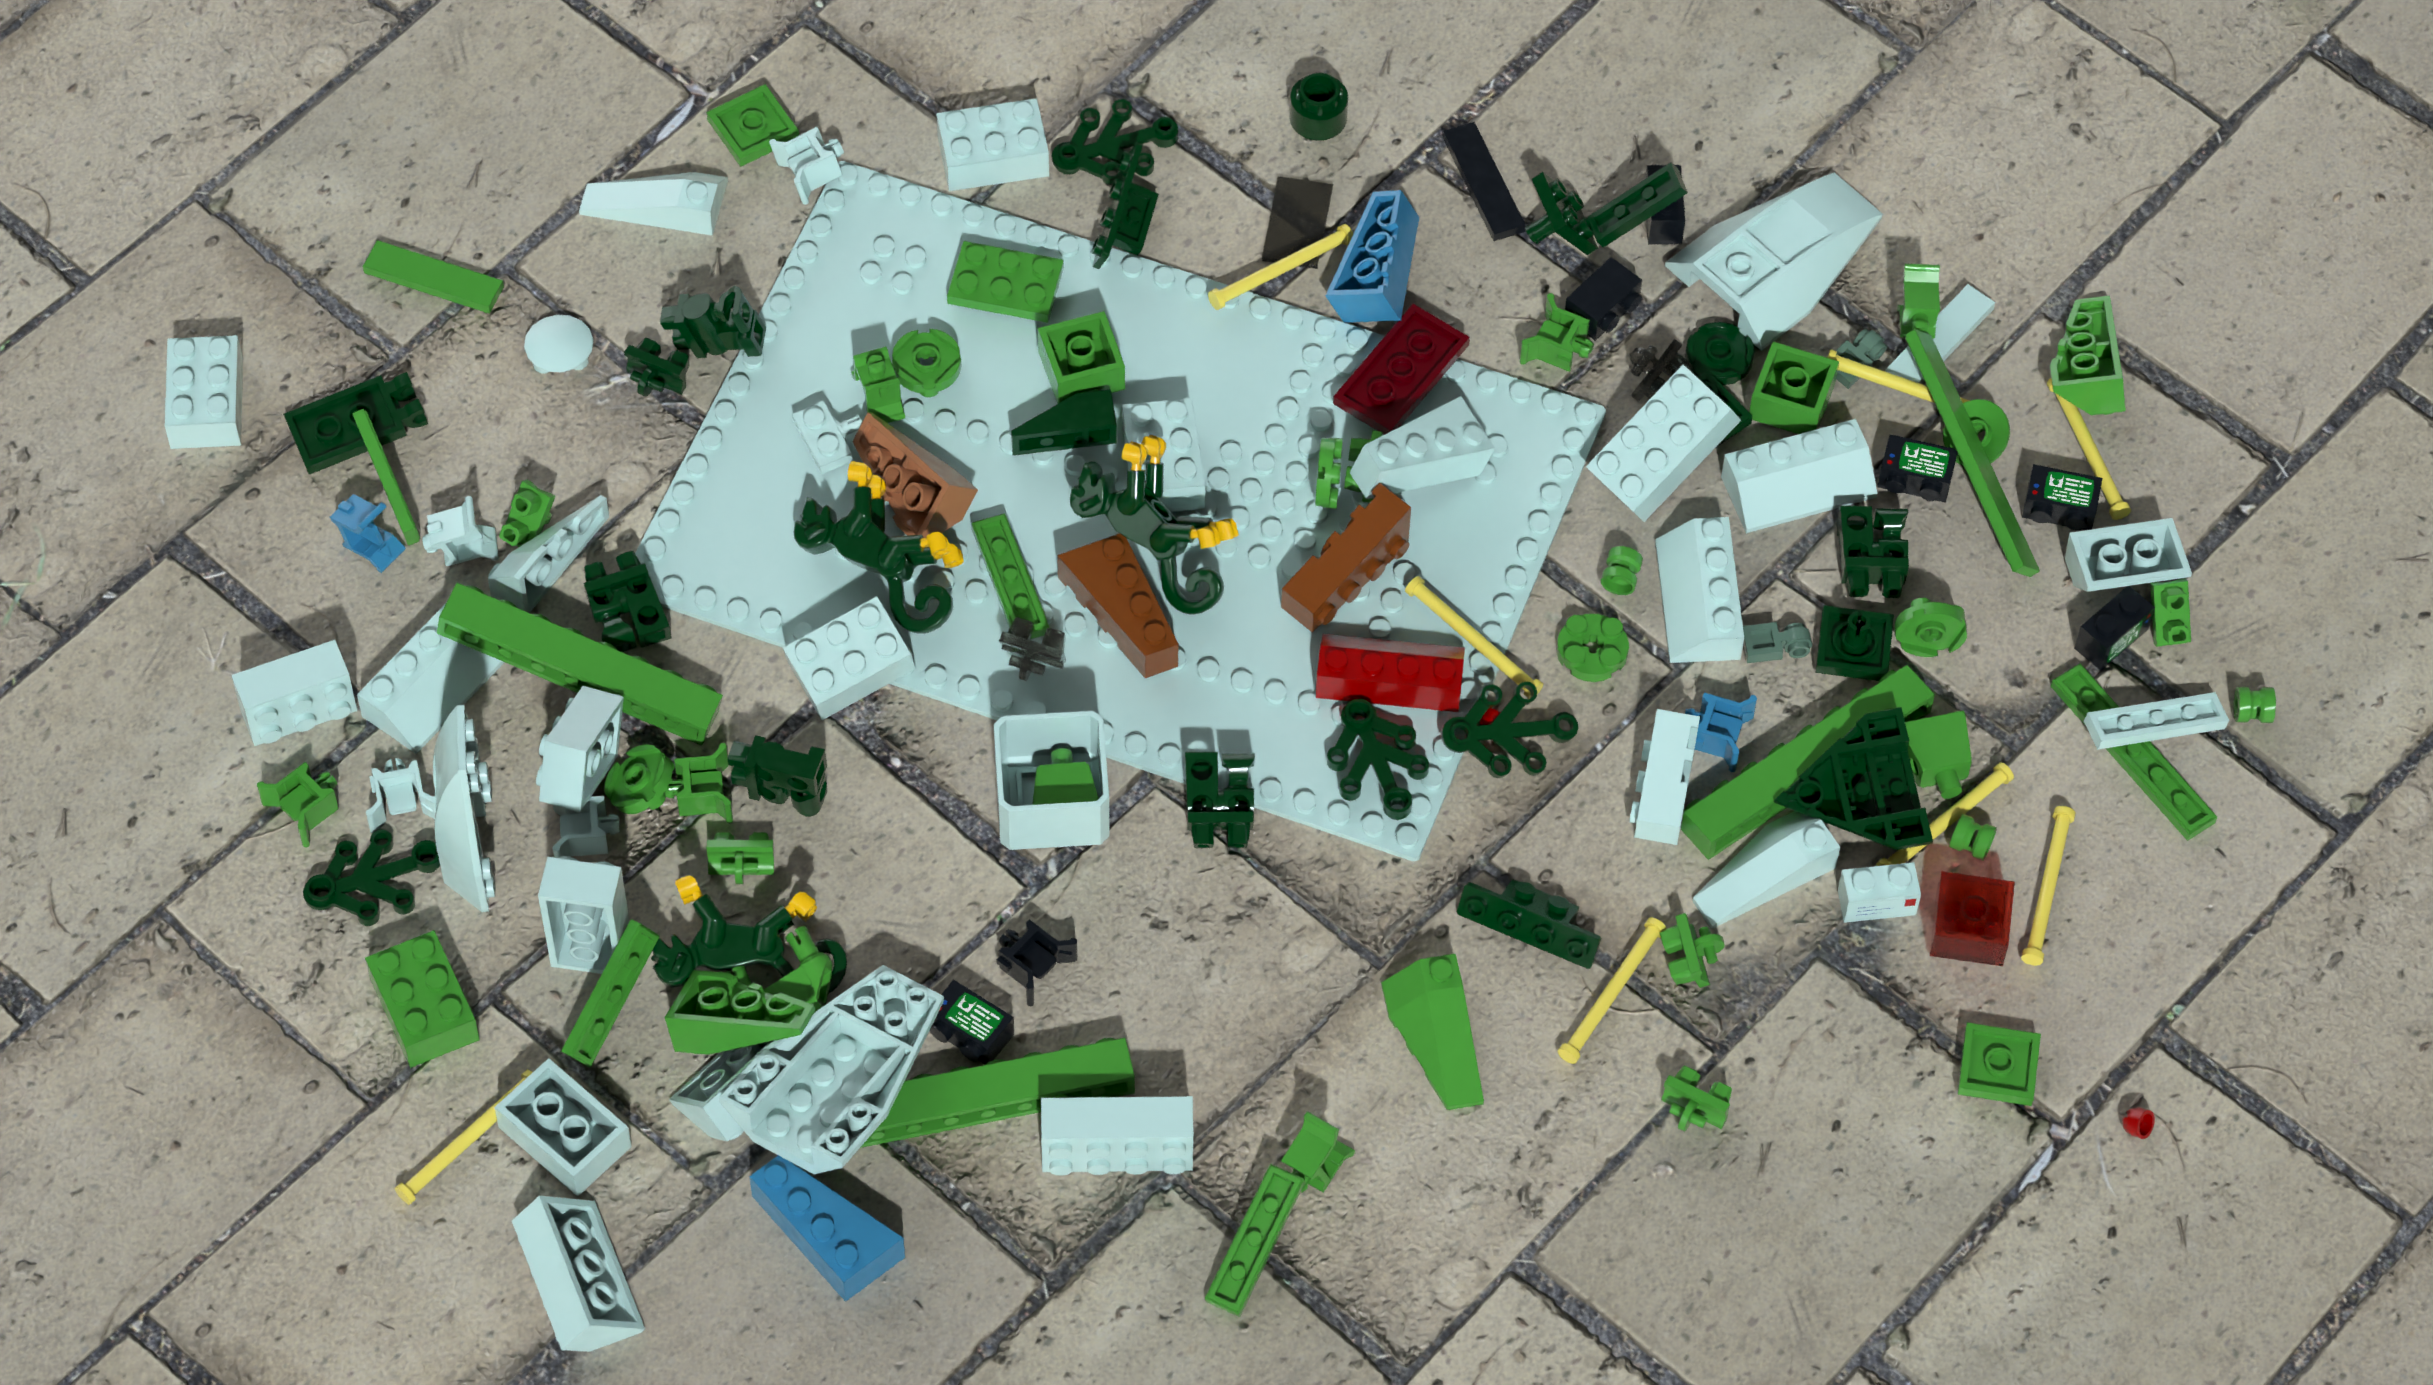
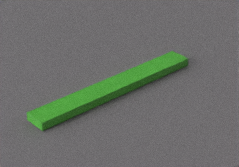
M1914 329L1905 335V339L2013 572L2032 577L2040 572V569L1931 335Z

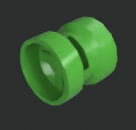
M1612 547L1607 556L1606 563L1608 567L1602 574V587L1617 595L1632 594L1637 583L1635 574L1640 571L1643 562L1641 554L1630 547Z
M2236 687L2233 703L2235 722L2247 723L2250 719H2258L2261 723H2273L2276 711L2274 688L2262 687L2259 691H2252L2249 687Z
M1962 814L1954 830L1949 847L1957 851L1967 850L1972 853L1974 858L1984 861L1995 837L1997 827L1987 823L1980 825L1975 823L1973 817ZM1977 830H1979L1973 843V846H1971Z

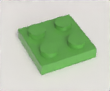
M766 84L706 112L707 121L740 167L773 152L769 143L771 139L788 142L799 136V130Z
M1967 1022L1963 1042L1958 1095L2032 1106L2041 1034Z

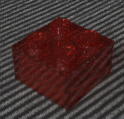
M1941 871L1936 891L1929 956L2003 967L2009 946L2015 882Z

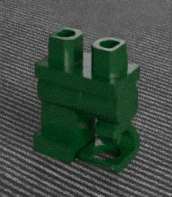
M733 286L720 296L719 303L713 301L707 293L693 296L679 294L677 305L662 307L660 324L664 330L673 329L672 339L677 350L691 349L696 358H706L707 353L720 355L728 350L744 349L748 357L762 355L766 326L737 286Z
M1840 506L1836 526L1840 546L1841 583L1847 585L1850 597L1867 596L1869 584H1882V596L1886 598L1901 597L1902 588L1905 585L1909 569L1908 540L1901 539L1900 535L1905 527L1908 509L1876 508L1872 521V506ZM1852 516H1860L1864 519V521L1848 520V518ZM1873 528L1875 530H1883L1882 539H1878V542H1873Z
M634 551L617 556L616 562L620 571L609 575L606 574L602 562H595L584 567L586 579L584 588L595 623L602 622L604 626L601 636L602 642L613 645L620 652L637 647L631 626L622 621L620 615L628 612L641 648L672 639L669 623L648 574L645 563H640Z
M755 735L752 745L738 741L733 742L728 755V765L734 766L731 773V782L735 785L747 787L749 799L760 801L762 796L769 802L784 804L788 797L791 796L793 807L801 815L811 817L820 811L827 794L825 776L827 760L825 749L811 746L809 753L804 754L784 749L777 742H766L765 737Z
M1185 752L1188 831H1191L1194 848H1213V830H1228L1229 848H1247L1250 830H1253L1254 788L1248 787V770L1254 766L1255 753H1222L1221 764L1229 770V787L1218 789V752Z

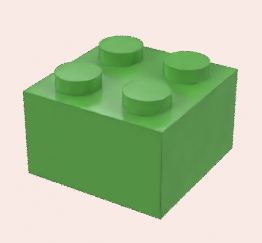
M1105 311L1038 328V352L1057 404L1076 393H1084L1088 390L1096 389L1101 391L1111 389V393L1125 390V365Z
M1773 341L1752 394L1749 413L1753 416L1752 420L1796 434L1819 429L1835 386L1839 361Z

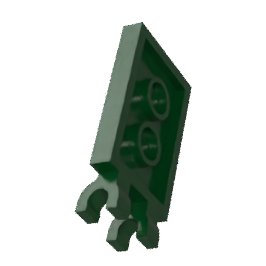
M407 372L396 376L388 382H384L382 376L379 375L283 414L309 475L367 452L352 414L362 409L367 411L381 446L407 436L404 427L418 428L428 424L419 398L407 403L404 407L399 405L398 401H408L416 398Z

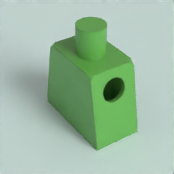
M1964 710L1905 722L1909 737L1908 754L1917 786L1924 788L1938 785L1941 797L1944 799L1960 795L1962 787L1959 780H1964L1968 777L1972 763Z
M1060 748L1052 751L1051 764L1040 765L1036 769L1032 805L1089 802L1099 799L1089 764L1086 762H1073V754L1069 749Z

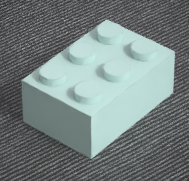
M1037 98L937 113L938 141L949 191L1049 176V151Z
M238 335L167 339L165 429L171 449L241 446L243 356Z
M1192 398L1122 405L1124 444L1131 441L1141 444L1143 438L1149 435L1162 438L1166 443V450L1162 458H1160V462L1164 463L1161 502L1170 512L1205 509V480ZM1147 455V458H1146L1144 464L1142 465V469L1145 470V481H1146V463L1150 462V459H1151V456H1150V455ZM1127 461L1128 469H1131L1132 463Z
M877 596L783 647L788 664L821 720L828 718L916 669L909 649Z
M336 640L231 675L241 714L254 747L263 743L270 744L276 742L281 737L298 731H308L315 725L332 719H343L350 713L357 711L349 672Z
M582 686L575 698H569L564 714L556 717L552 731L549 735L545 734L540 743L539 755L543 756V764L540 766L536 777V785L540 786L539 801L577 812L582 811L618 757L623 696Z
M549 1058L494 1107L498 1127L577 1197L631 1148L628 1126Z

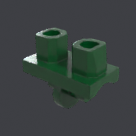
M647 337L637 347L628 345L624 351V356L628 358L626 371L631 373L630 380L638 383V394L647 397L653 389L663 392L664 388H667L682 395L686 389L685 375L690 365L687 354L675 350L672 351L667 360L660 358L661 346L656 341Z

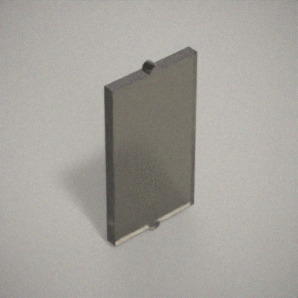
M1278 176L1262 261L1275 263L1324 238L1333 184L1309 181L1306 177L1300 180ZM1320 255L1299 266L1318 269Z

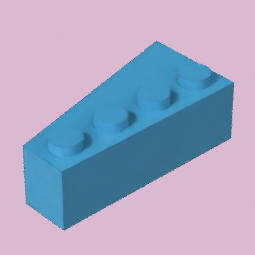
M776 1156L749 1176L752 1197L845 1302L905 1258L904 1238L781 1156Z

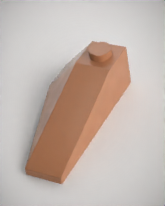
M867 412L852 442L863 463L872 470V474L880 476L885 481L886 491L881 497L889 502L895 513L892 518L897 527L906 535L921 534L923 538H926L932 532L943 533L963 520L978 489L948 464L874 413Z

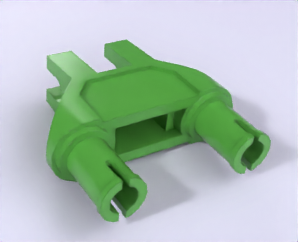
M802 926L795 929L796 936H794L793 932L786 936L787 942H789L801 963L799 968L768 986L763 991L772 995L783 993L814 1005L816 1012L826 1005L832 977V961L827 954L819 952L807 927ZM744 965L732 968L738 982L748 986L752 984Z

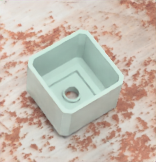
M1095 711L1009 715L998 719L994 723V748L1000 843L1009 850L1101 845L1110 836L1109 787L1103 717ZM1060 748L1071 750L1073 762H1086L1089 764L1099 799L1089 802L1032 805L1037 767L1051 764L1052 751Z

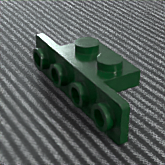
M1136 143L1130 152L1124 151L1118 162L1117 170L1121 171L1119 179L1116 178L1109 191L1108 197L1113 199L1111 207L1107 206L1100 221V226H1103L1104 230L1102 235L1099 234L1091 250V253L1096 255L1092 266L1096 269H1100L1109 257L1112 245L1137 256L1143 249L1159 194L1132 183L1143 147L1139 143Z
M1512 879L1501 895L1472 882H1467L1464 886L1457 908L1459 916L1586 969H1590L1594 964L1601 942L1599 935L1572 925L1577 917L1579 906L1569 903L1567 899L1561 896H1552L1540 891L1530 883Z

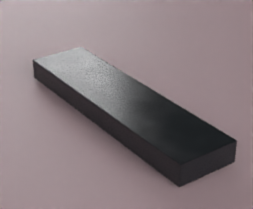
M1475 122L1443 131V140L1493 241L1525 232L1526 224Z

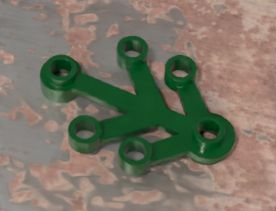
M1118 99L1112 104V116L1097 142L1084 145L1091 131L1096 130L1100 126V113L1098 110L1086 108L1080 113V125L1070 142L1060 143L1054 148L1052 162L1058 171L1063 174L1070 175L1082 170L1101 178L1106 184L1112 185L1116 178L1119 179L1121 171L1117 170V165L1125 151L1123 149L1133 147L1136 143L1144 144L1152 141L1161 148L1171 147L1178 140V125L1169 117H1161L1153 123L1152 127L1117 136L1124 122L1132 117V104L1126 99ZM1123 108L1126 109L1127 112L1120 113L1117 110ZM1092 117L1095 120L1092 122H1088L1085 120V118ZM1161 128H1167V129H1170V130H1168V131H1163V130H1161ZM1140 153L1135 172L1140 176H1148L1154 171V158L1149 153ZM1064 155H1073V157L1067 158ZM1102 156L1114 162H1107L1103 165L1090 158ZM1146 162L1149 166L1142 167L1139 163ZM1115 171L1117 174L1110 176L1107 172Z
M1522 682L1515 688L1513 698L1491 725L1476 726L1488 708L1495 707L1502 700L1501 689L1497 685L1489 684L1480 691L1479 699L1465 717H1453L1444 724L1441 738L1449 750L1456 753L1468 751L1488 768L1491 776L1503 778L1511 770L1512 764L1510 759L1505 755L1495 756L1479 742L1493 740L1522 764L1527 774L1535 776L1545 769L1547 764L1546 758L1539 752L1531 753L1514 738L1549 735L1557 743H1566L1577 734L1578 722L1572 714L1560 712L1550 720L1511 723L1522 708L1533 702L1537 697L1535 685L1531 682ZM1521 688H1526L1530 691V699H1524L1520 695ZM1486 691L1494 692L1496 695L1494 702L1486 699ZM1561 720L1569 723V731H1563L1560 728L1559 722ZM1460 728L1464 730L1466 734L1465 739H1458L1455 736V729ZM1530 758H1535L1539 761V769L1531 768L1529 765ZM1495 761L1503 762L1505 765L1504 772H1498L1495 769Z
M1351 700L1343 707L1341 712V722L1345 728L1335 747L1330 748L1327 752L1328 767L1334 771H1342L1347 767L1348 751L1358 735L1363 747L1348 776L1340 781L1339 793L1343 799L1348 801L1359 798L1361 795V782L1370 765H1372L1384 793V813L1394 820L1406 818L1412 810V796L1408 790L1397 787L1387 761L1406 768L1408 775L1415 780L1424 779L1428 775L1429 761L1425 756L1412 755L1402 751L1410 750L1415 746L1416 731L1411 726H1400L1378 717L1375 708L1367 700ZM1355 716H1362L1364 720H1355L1353 718ZM1374 731L1394 738L1397 748L1377 741ZM1401 735H1408L1411 739L1404 741L1399 737ZM1341 756L1344 759L1337 762L1332 760V757ZM1420 764L1424 769L1415 770L1412 766ZM1347 785H1353L1357 789L1354 791H1347L1344 787H1346ZM1395 804H1399V805H1401L1403 808H1402V809H1394V808H1392L1391 806H1393V805H1395Z
M384 829L377 830L371 835V843L353 874L339 879L345 866L353 865L359 857L357 846L353 842L342 841L336 846V855L325 873L311 877L305 884L303 889L304 900L309 907L315 910H326L335 906L357 915L359 922L365 926H372L378 922L380 913L377 904L373 901L361 902L345 893L359 890L393 904V908L398 914H408L415 908L412 892L407 889L398 890L380 882L416 870L424 873H432L440 867L436 843L431 840L420 841L413 847L412 856L375 867L381 855L389 853L394 846L392 835L389 831ZM380 839L388 840L384 845L376 844ZM345 850L353 851V853L349 856L345 857L341 855V853ZM427 857H431L434 859L430 862H422V860ZM319 892H328V894L325 896H316ZM404 898L410 900L405 905H399L397 903L399 900ZM366 910L374 911L371 916L366 917L362 915Z

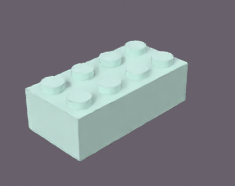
M1682 365L1591 460L1586 468L1645 522L1735 428L1741 419L1688 368Z
M569 856L559 858L547 857L538 899L551 967L602 974L630 921L622 869L605 861L590 863L578 861Z
M1193 1096L1041 1098L1042 1172L1063 1176L1071 1172H1089L1093 1175H1104L1109 1172L1126 1171L1129 1174L1140 1175L1147 1171H1164L1168 1174L1193 1171Z

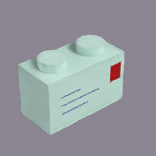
M1914 862L1844 869L1841 872L1837 890L1844 923L1914 916L1917 914L1921 897Z

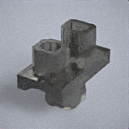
M1674 339L1658 360L1655 357L1658 350L1652 345L1647 349L1635 348L1632 351L1630 361L1634 366L1631 369V373L1635 376H1640L1642 372L1647 374L1631 394L1634 399L1639 402L1644 395L1650 399L1666 383L1659 376L1662 371L1671 377L1682 365L1688 369L1690 368L1691 364L1678 353L1682 347L1681 343Z
M1016 617L1008 633L1002 631L999 643H1002V650L1024 657L1011 655L1009 665L1020 668L1019 679L1027 681L1031 672L1043 676L1046 666L1034 661L1063 669L1066 661L1064 654L1065 633L1047 628L1042 644L1030 640L1035 627L1034 623Z

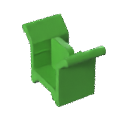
M1905 263L1903 281L1904 305H1898L1897 307L1900 319V337H1906V334L1917 329L1931 335L1935 339L1937 317L1940 312V265Z
M1549 293L1545 309L1546 321L1543 322L1536 336L1522 340L1520 363L1524 365L1528 361L1539 359L1570 372L1573 352L1579 354V357L1588 358L1593 350L1594 343L1587 339L1590 320L1558 308L1554 301V294Z
M887 347L854 355V371H851V375L855 381L860 380L866 395L867 412L874 413L887 423L904 419L905 414L901 403L900 380L892 366Z
M721 743L711 756L674 759L677 779L673 780L671 778L665 795L670 799L677 796L679 815L690 816L718 813L725 819L726 823H732L731 801L723 795L722 772L728 767L726 744Z
M306 762L276 784H267L262 781L257 783L263 806L280 807L293 821H298V834H300L302 845L305 848L310 846L309 831L339 809L334 792L337 786L336 779L333 775H330V772L326 771L319 774V778L314 781L311 777L309 765Z
M1310 1112L1305 1113L1303 1127L1281 1161L1293 1168L1292 1174L1305 1179L1301 1193L1308 1188V1185L1324 1193L1344 1160L1353 1157L1355 1150L1337 1140L1338 1128Z

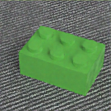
M435 930L365 957L370 980L410 1068L480 1040L474 1015Z

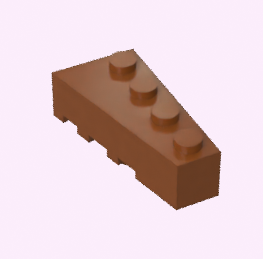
M1381 483L1371 491L1374 499L1367 507L1363 508L1361 505H1358L1350 514L1352 519L1344 532L1340 535L1334 531L1326 540L1321 550V557L1317 558L1312 555L1282 588L1281 608L1312 633L1321 624L1327 625L1335 617L1337 610L1344 603L1354 601L1366 583L1370 580H1377L1384 572L1386 565L1394 558L1396 560L1400 559L1409 548L1411 507Z
M1119 533L1057 555L1059 580L1065 587L1068 585L1076 594L1078 602L1084 608L1087 607L1097 619L1098 625L1105 633L1108 632L1115 639L1117 647L1144 678L1178 667L1179 644L1126 537Z

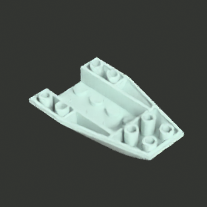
M1832 173L1712 226L1666 261L1665 267L1688 287L1699 279L1702 280L1740 314L1738 321L1739 331L1745 337L1748 335L1752 343L1762 351L1812 312L1880 222L1883 214L1836 173Z
M457 705L440 730L433 755L436 848L444 883L481 912H489V898L495 897L494 875H492L490 857H483L476 817L486 816V802H492L491 781L488 777L487 762H480L478 739L475 738L474 719L468 718L464 705Z
M882 965L817 1010L801 1035L774 1040L764 1047L719 1097V1101L754 1143L814 1175L843 1168L888 1116L944 1002V996Z

